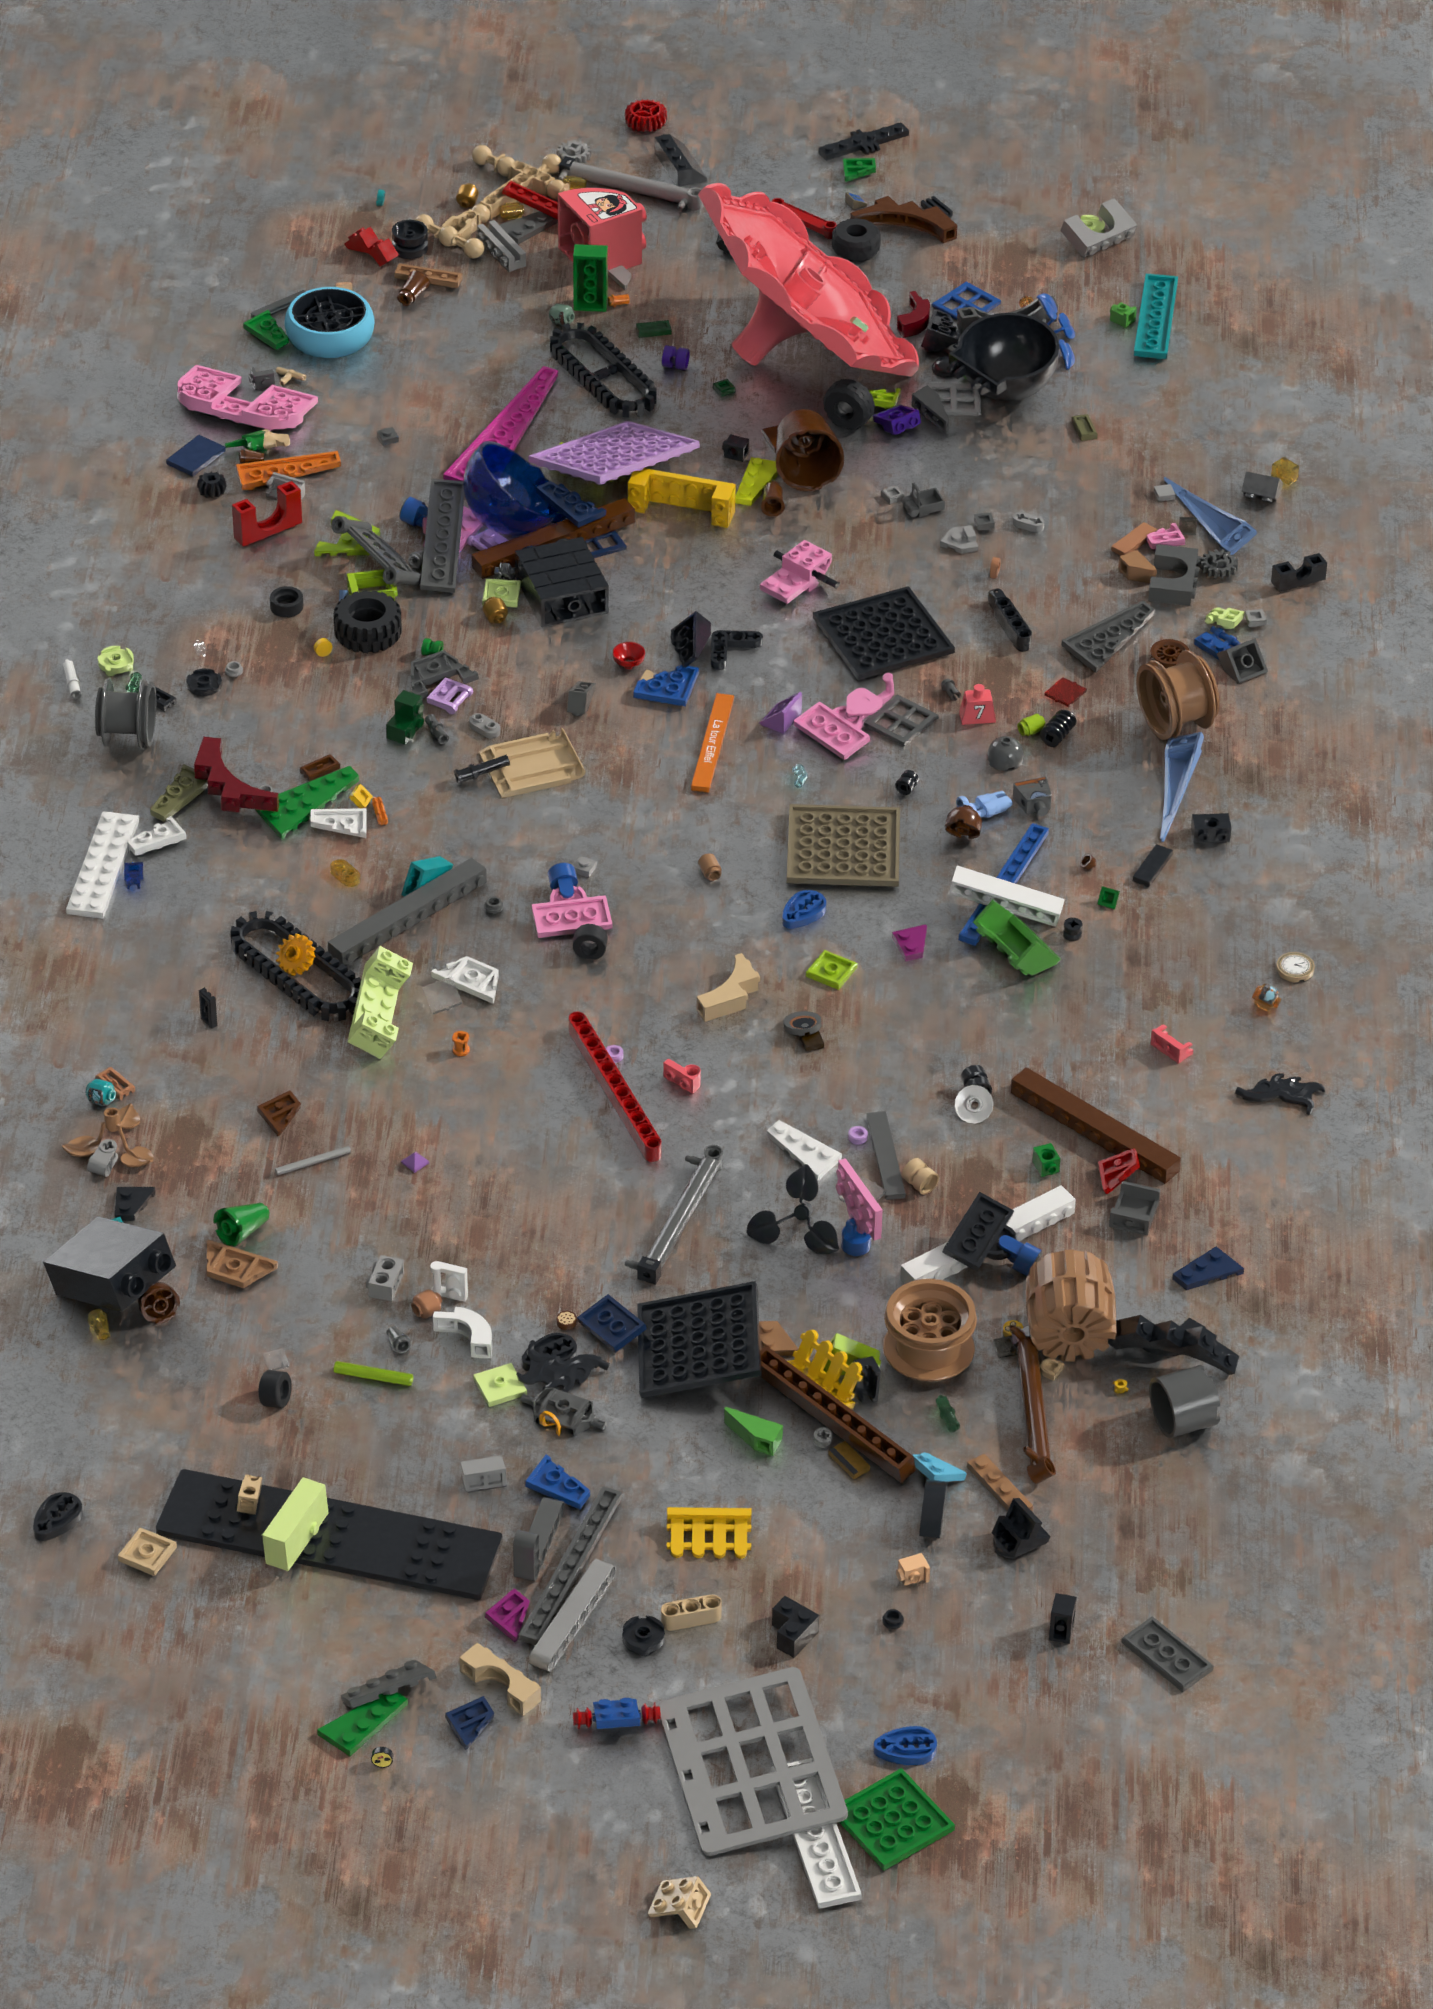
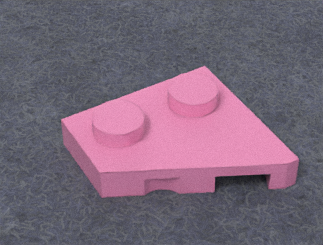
M1172 523L1167 530L1161 528L1156 532L1148 534L1147 543L1151 549H1156L1157 544L1180 546L1185 545V538L1176 523Z

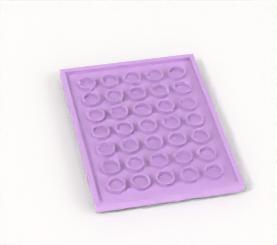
M625 421L529 455L528 459L529 463L536 464L538 467L557 470L561 474H570L572 477H580L585 481H594L596 484H605L606 481L616 480L619 476L630 475L633 471H641L644 467L655 466L656 463L666 462L672 457H680V454L691 453L694 449L700 448L698 440L631 421Z

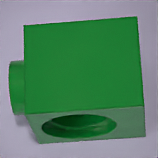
M1052 1143L1033 1147L1032 1162L1041 1177L1060 1172L1061 1158Z

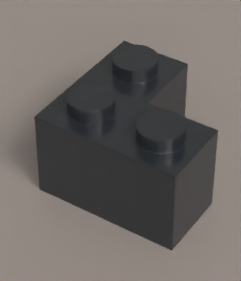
M784 1596L772 1608V1626L779 1629L777 1631V1649L795 1658L819 1633L820 1615Z

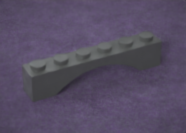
M1051 296V297L1053 298V300H1054V302H1055V304H1056V306H1057V310H1058V304H1057V302H1056L1054 296ZM1038 298L1021 309L1008 312L1025 314L1041 321L1046 319V323L1051 320ZM975 307L957 309V327L962 334L965 328L974 321L995 313H987Z

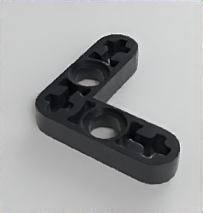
M714 631L711 635V667L715 670H722L726 667L727 648L761 647L763 645V634L758 631Z

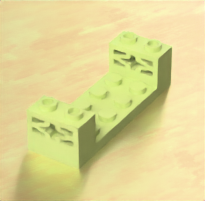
M379 946L365 963L348 1043L381 1059L396 1042L399 1028L391 1023L398 991L410 977L412 962Z

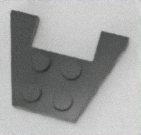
M444 650L411 661L412 693L422 696V699L429 696L425 685H432L434 682L440 681L445 677L450 678L457 674L462 682L467 684L478 680L479 676L475 670L472 672L469 666L460 664L457 658Z

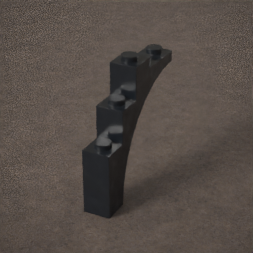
M1142 1315L1116 1320L1115 1339H1108V1344L1116 1350L1124 1348H1151L1175 1352L1210 1364L1228 1375L1235 1374L1239 1355L1216 1340L1217 1335L1204 1326L1185 1330L1172 1320L1154 1324Z

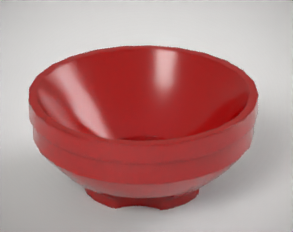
M623 642L614 647L613 659L625 669H632L644 661L645 649L642 645L635 642Z

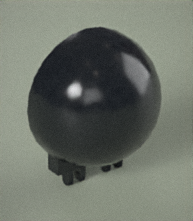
M997 313L985 316L965 328L960 336L958 348L949 353L950 365H948L946 371L949 374L954 373L956 379L965 376L971 384V389L978 390L980 395H985L999 401L1022 400L1040 391L1053 376L1057 368L1060 352L1058 337L1045 322L1032 316L1020 313Z

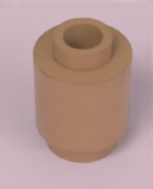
M711 853L702 855L698 860V865L705 878L710 881L719 879L722 869L716 857Z

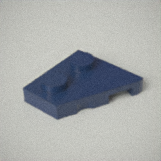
M484 1696L445 1713L446 1720L465 1750L472 1745L494 1717V1711Z

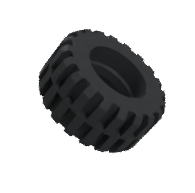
M367 590L353 592L352 595L348 594L341 599L334 608V634L338 642L348 650L352 649L354 652L358 653L360 651L366 654L368 652L377 653L379 650L384 651L388 647L393 646L400 638L402 633L401 608L397 601L391 596H387L386 593H378L374 590L372 592Z

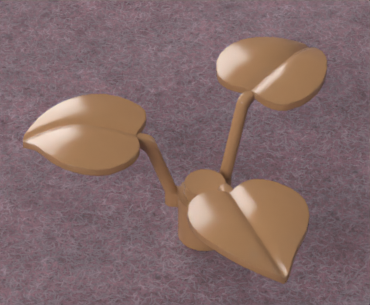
M131 1103L120 1110L108 1108L104 1111L105 1122H101V1130L97 1140L91 1136H80L62 1145L63 1149L70 1155L76 1157L92 1156L98 1148L97 1145L101 1143L104 1129L107 1128L111 1132L119 1131L127 1152L121 1156L123 1165L127 1167H141L154 1160L152 1152L145 1147L137 1146L132 1150L128 1148L122 1129L134 1128L141 1121L139 1114Z

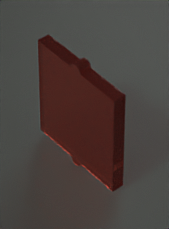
M1062 677L1045 692V696L1070 707L1087 692V688Z

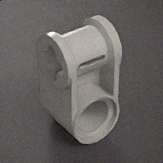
M112 1139L103 1140L90 1157L87 1170L108 1177L118 1161V1154L116 1153L117 1143Z

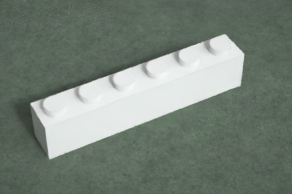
M960 866L956 867L948 894L988 905L993 899L1013 914L1054 927L1057 926L1065 900Z

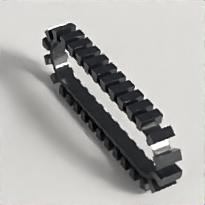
M577 322V329H571L570 324L567 323L563 324V332L558 328L552 331V336H550V352H552V357L558 360V363L561 366L563 365L566 371L569 370V374L572 377L574 376L578 382L580 381L583 387L586 386V390L589 393L591 392L594 398L597 397V401L603 403L606 409L610 407V413L615 415L620 409L622 410V417L629 418V411H636L637 417L644 416V409L649 412L654 409V404H657V387L654 388V382L651 379L649 380V377L643 374L641 369H637V366L629 358H626L623 352L620 353V350L612 342H609L606 336L603 337L600 331L597 332L596 327L591 325L587 330H584V323ZM571 339H582L589 342L611 364L617 366V370L645 396L635 401L619 399L562 344Z
M257 911L249 912L248 922L242 916L236 919V927L231 926L230 930L233 952L235 955L239 953L241 960L244 962L247 960V964L252 968L255 966V971L259 974L262 973V976L267 980L270 978V983L274 986L278 985V989L282 992L285 991L289 998L293 997L294 1002L297 1004L301 1002V1007L305 1010L308 1009V1013L313 1017L320 1011L321 1020L329 1021L330 1014H338V1021L346 1020L347 1010L354 1015L362 979L360 977L356 978L352 970L348 971L347 966L343 963L340 965L338 959L335 957L332 959V955L329 952H325L324 948L320 945L317 947V943L312 939L310 940L313 942L311 946L315 948L313 963L351 993L344 1001L337 1003L325 1002L244 939L249 932L258 929L270 930L286 940H289V935L295 936V933L308 937L306 934H302L297 927L294 929V925L289 921L286 923V919L283 916L274 921V913L266 911L265 918H257Z

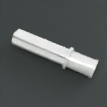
M66 659L63 663L67 680L66 687L70 691L71 698L76 700L82 696L80 691L81 684L77 679L73 661Z

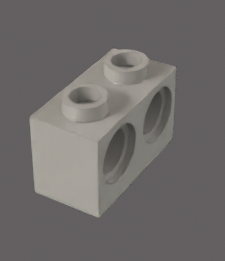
M380 1255L378 1262L373 1264L372 1276L367 1278L366 1288H369V1297L393 1301L404 1275V1259Z

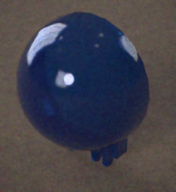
M484 441L472 453L466 465L463 489L471 512L484 526L500 534L521 536L544 528L550 522L555 524L566 519L564 515L536 493V487L549 482L539 467L531 465L510 448L493 441Z

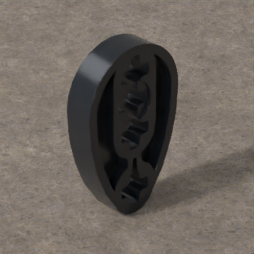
M564 1333L548 1334L538 1339L534 1345L536 1352L556 1355L563 1361L577 1356L576 1341ZM527 1350L522 1355V1368L525 1371H529L530 1368Z
M59 1492L47 1497L40 1505L34 1518L33 1532L35 1539L47 1541L72 1529L81 1520L83 1515L80 1499L76 1495L67 1492Z

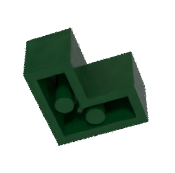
M403 690L394 700L395 714L386 724V738L406 745L419 728L421 729L424 725V705L422 703V696Z

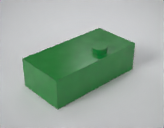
M575 244L573 253L574 311L607 312L608 246Z

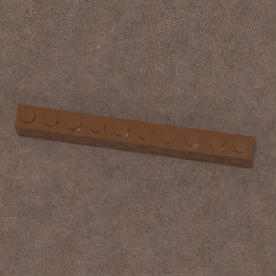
M625 498L598 507V509L603 508L606 510V516L579 528L566 519L473 553L472 568L482 579L495 575L494 569L499 567L500 563H509L512 568L515 567L516 550H521L526 546L555 543L560 539L583 537L584 541L635 523V509Z
M1025 1067L1012 1078L1011 1094L1115 1155L1134 1148L1138 1154L1140 1165L1138 1169L1166 1184L1180 1172L1181 1157L1031 1069Z
M765 1346L760 1351L761 1378L900 1483H903L916 1471L913 1455L768 1346Z

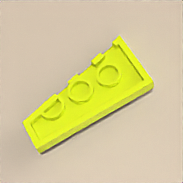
M751 457L735 496L736 504L753 505L762 494L765 485L777 477L778 472L775 461Z

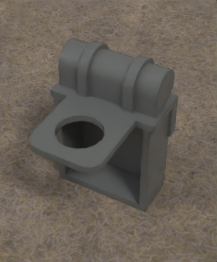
M915 482L912 483L910 495L903 497L901 500L903 507L906 508L907 513L911 517H916L917 515L923 517L932 512L945 510V501L936 487L920 491Z

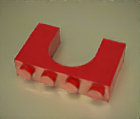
M293 481L277 486V507L272 515L263 521L257 522L256 507L248 499L232 504L234 539L244 547L301 524V489Z

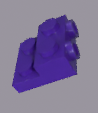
M900 404L872 415L873 421L881 424L884 427V431L892 435L900 434L905 429H912L921 423L919 410Z

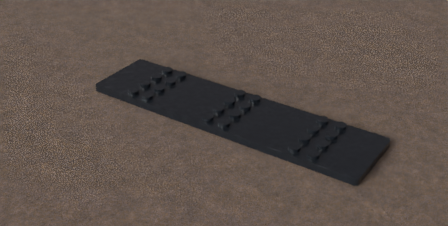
M182 1469L156 1524V1534L265 1557L262 1534L293 1491L261 1485L256 1514L237 1511L238 1495L242 1480ZM327 1498L328 1515L319 1526L318 1533L313 1535L294 1562L296 1564L480 1600L502 1545L503 1535L500 1532Z

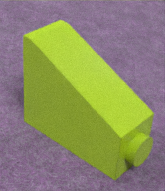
M838 1333L831 1339L833 1345L831 1353L835 1355L836 1352L844 1351L848 1357L846 1362L848 1366L854 1360L873 1356L880 1368L879 1350ZM829 1359L823 1370L826 1373L831 1364V1361ZM843 1370L841 1375L845 1376L846 1372Z

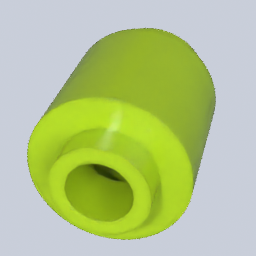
M1037 713L1021 719L1017 724L1018 731L1022 736L1038 733L1045 726V719Z

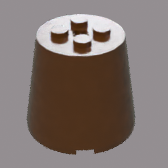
M808 409L796 410L786 415L778 426L775 462L778 474L788 486L800 491H816L837 479L844 466V451L839 440L820 414Z

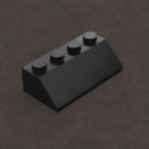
M670 134L655 137V155L676 186L682 187L707 181L706 175L685 144Z

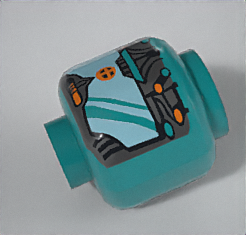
M94 1079L86 1087L85 1093L90 1103L107 1106L116 1097L114 1085L109 1081Z

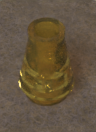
M101 1309L90 1312L88 1315L89 1325L97 1334L99 1340L108 1339L110 1332L107 1314Z

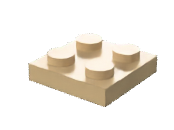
M140 1527L119 1553L118 1561L155 1576L176 1550L177 1543Z

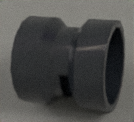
M905 770L895 783L896 790L900 794L909 795L919 782L918 775L912 770Z

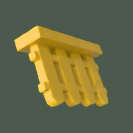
M808 1330L806 1333H802L800 1336L802 1342L799 1349L792 1354L795 1358L788 1362L853 1410L856 1404L852 1400L855 1396L853 1390L857 1381H861L863 1378L861 1375L862 1365L859 1362H854L848 1366L846 1364L848 1357L844 1351L836 1352L835 1355L832 1354L833 1345L831 1341L826 1340L819 1344L817 1342L818 1333L816 1330ZM813 1349H815L817 1352L811 1362L809 1358ZM829 1359L831 1361V1364L826 1373L823 1370ZM844 1370L846 1374L843 1378L842 1383H839L838 1380L840 1378L842 1371Z
M667 1507V1531H671V1542H667V1550H671V1555L674 1558L682 1557L683 1550H692V1555L695 1558H702L705 1550H713V1555L719 1559L726 1555V1550H734V1555L739 1559H743L747 1555V1550H751V1543H747V1532H751L752 1508ZM684 1531H692V1542H684ZM705 1531H713V1543H705ZM726 1532H734V1543H726Z

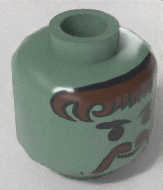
M558 303L550 309L549 318L553 324L563 326V324H571L575 314L571 306Z

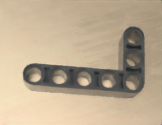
M543 1497L529 1532L517 1530L513 1542L514 1577L536 1581L563 1516L565 1507L563 1501Z

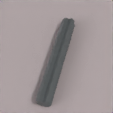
M299 291L250 313L251 318L266 310H269L271 314L289 307L297 296L306 291Z

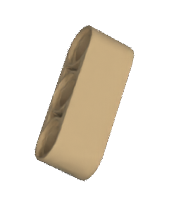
M714 1594L667 1602L661 1607V1622L664 1629L668 1631L716 1623L721 1619L722 1600Z

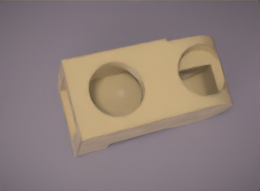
M245 1474L238 1495V1512L256 1514L262 1477Z

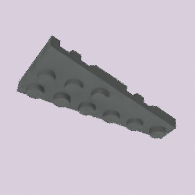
M1141 601L1063 639L1061 646L1096 673L1154 615L1155 609L1145 601Z

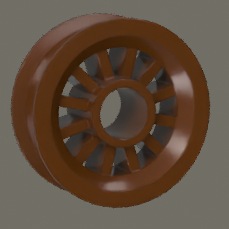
M1163 639L1152 645L1150 661L1156 660L1165 668L1172 667L1177 664L1179 654L1184 650H1189V648L1181 641Z

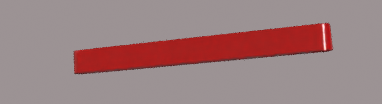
M578 1011L569 1015V1034L629 1134L647 1161L656 1162L660 1160L662 1141L586 1015Z

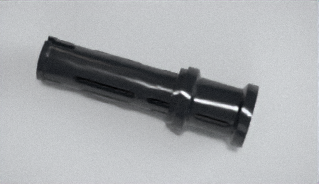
M503 755L481 764H470L461 770L455 769L454 775L457 783L462 785L465 781L476 780L482 774L510 766V761L507 755Z

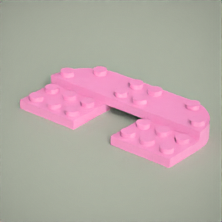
M195 365L179 379L177 387L179 402L190 411H199L217 416L220 419H229L235 423H244L270 431L274 429L296 428L297 425L303 422V416L318 403L317 396L276 385H271L253 402L230 397L227 395L242 383V377L200 365Z

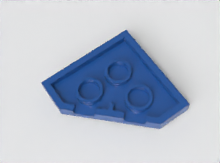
M679 665L671 672L663 671L655 674L652 679L647 681L645 679L639 680L634 689L633 698L686 706L698 677L699 668L692 666L685 668L683 665Z

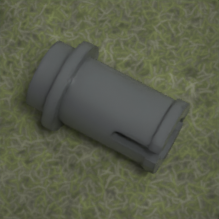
M950 679L942 681L941 689L948 694L952 701L958 700L954 694L960 698L961 693L955 687L954 681Z

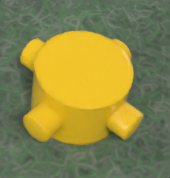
M1117 1379L1112 1383L1115 1393L1122 1394L1129 1390L1126 1380Z

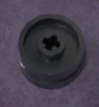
M409 219L402 220L393 225L392 244L399 254L398 257L416 259L427 253L428 229L423 222Z

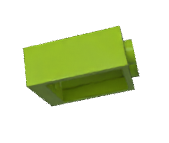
M385 569L347 574L349 595H352L353 592H359L358 589L377 586H386V590H378L377 592L386 593L387 596H391L394 599L398 596L397 586L384 582L383 573Z

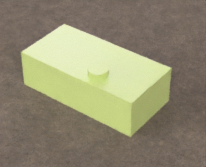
M304 1477L300 1480L262 1534L266 1564L289 1571L313 1535L318 1533L319 1526L328 1515L325 1484Z

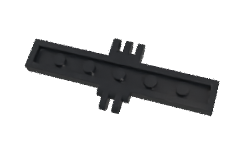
M901 122L869 132H862L858 129L856 132H850L851 138L818 147V153L826 161L860 150L866 155L869 152L879 151L880 144L909 136V129Z

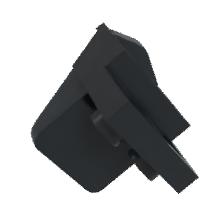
M1013 1498L1006 1516H999L992 1530L995 1553L1010 1559L1045 1545L1051 1538L1041 1526L1042 1522L1020 1498Z

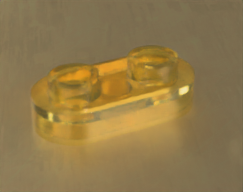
M337 859L330 864L331 874L345 886L354 887L360 883V872L347 861Z

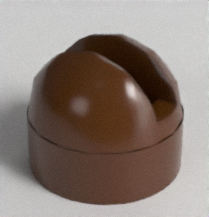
M1091 854L1084 855L1080 861V865L1086 870H1092L1097 864L1096 859Z

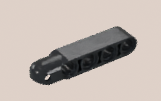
M1001 589L990 590L987 594V600L994 610L996 620L1017 650L1022 652L1030 650L1032 631L1014 604Z

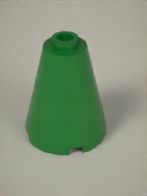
M263 1203L221 1208L216 1211L213 1218V1223H217L218 1228L215 1230L216 1234L225 1245L237 1246L269 1220L270 1212Z

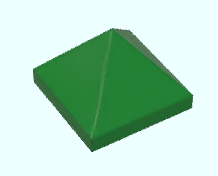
M1102 886L1097 904L1115 909L1120 891Z

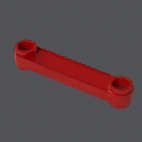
M781 198L772 199V202L782 204L792 210L801 219L806 228L824 235L827 239H832V232L837 226L836 222L824 220L784 202Z

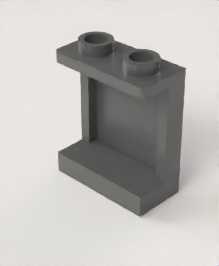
M1122 1181L1116 1205L1114 1208L1112 1207L1110 1212L1109 1227L1148 1236L1159 1206L1161 1190Z

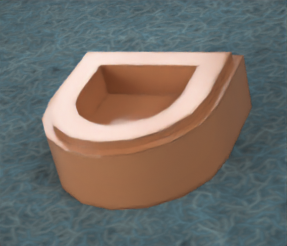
M993 557L990 567V578H997L1001 566L1000 558Z

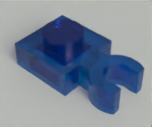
M143 862L124 863V880L126 881L127 889H130L132 884H136L137 889H140L141 880H143L144 875Z

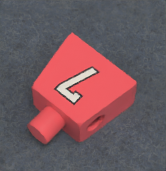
M976 684L974 685V690L964 692L959 710L962 725L996 723L991 692L989 689H985L984 685Z

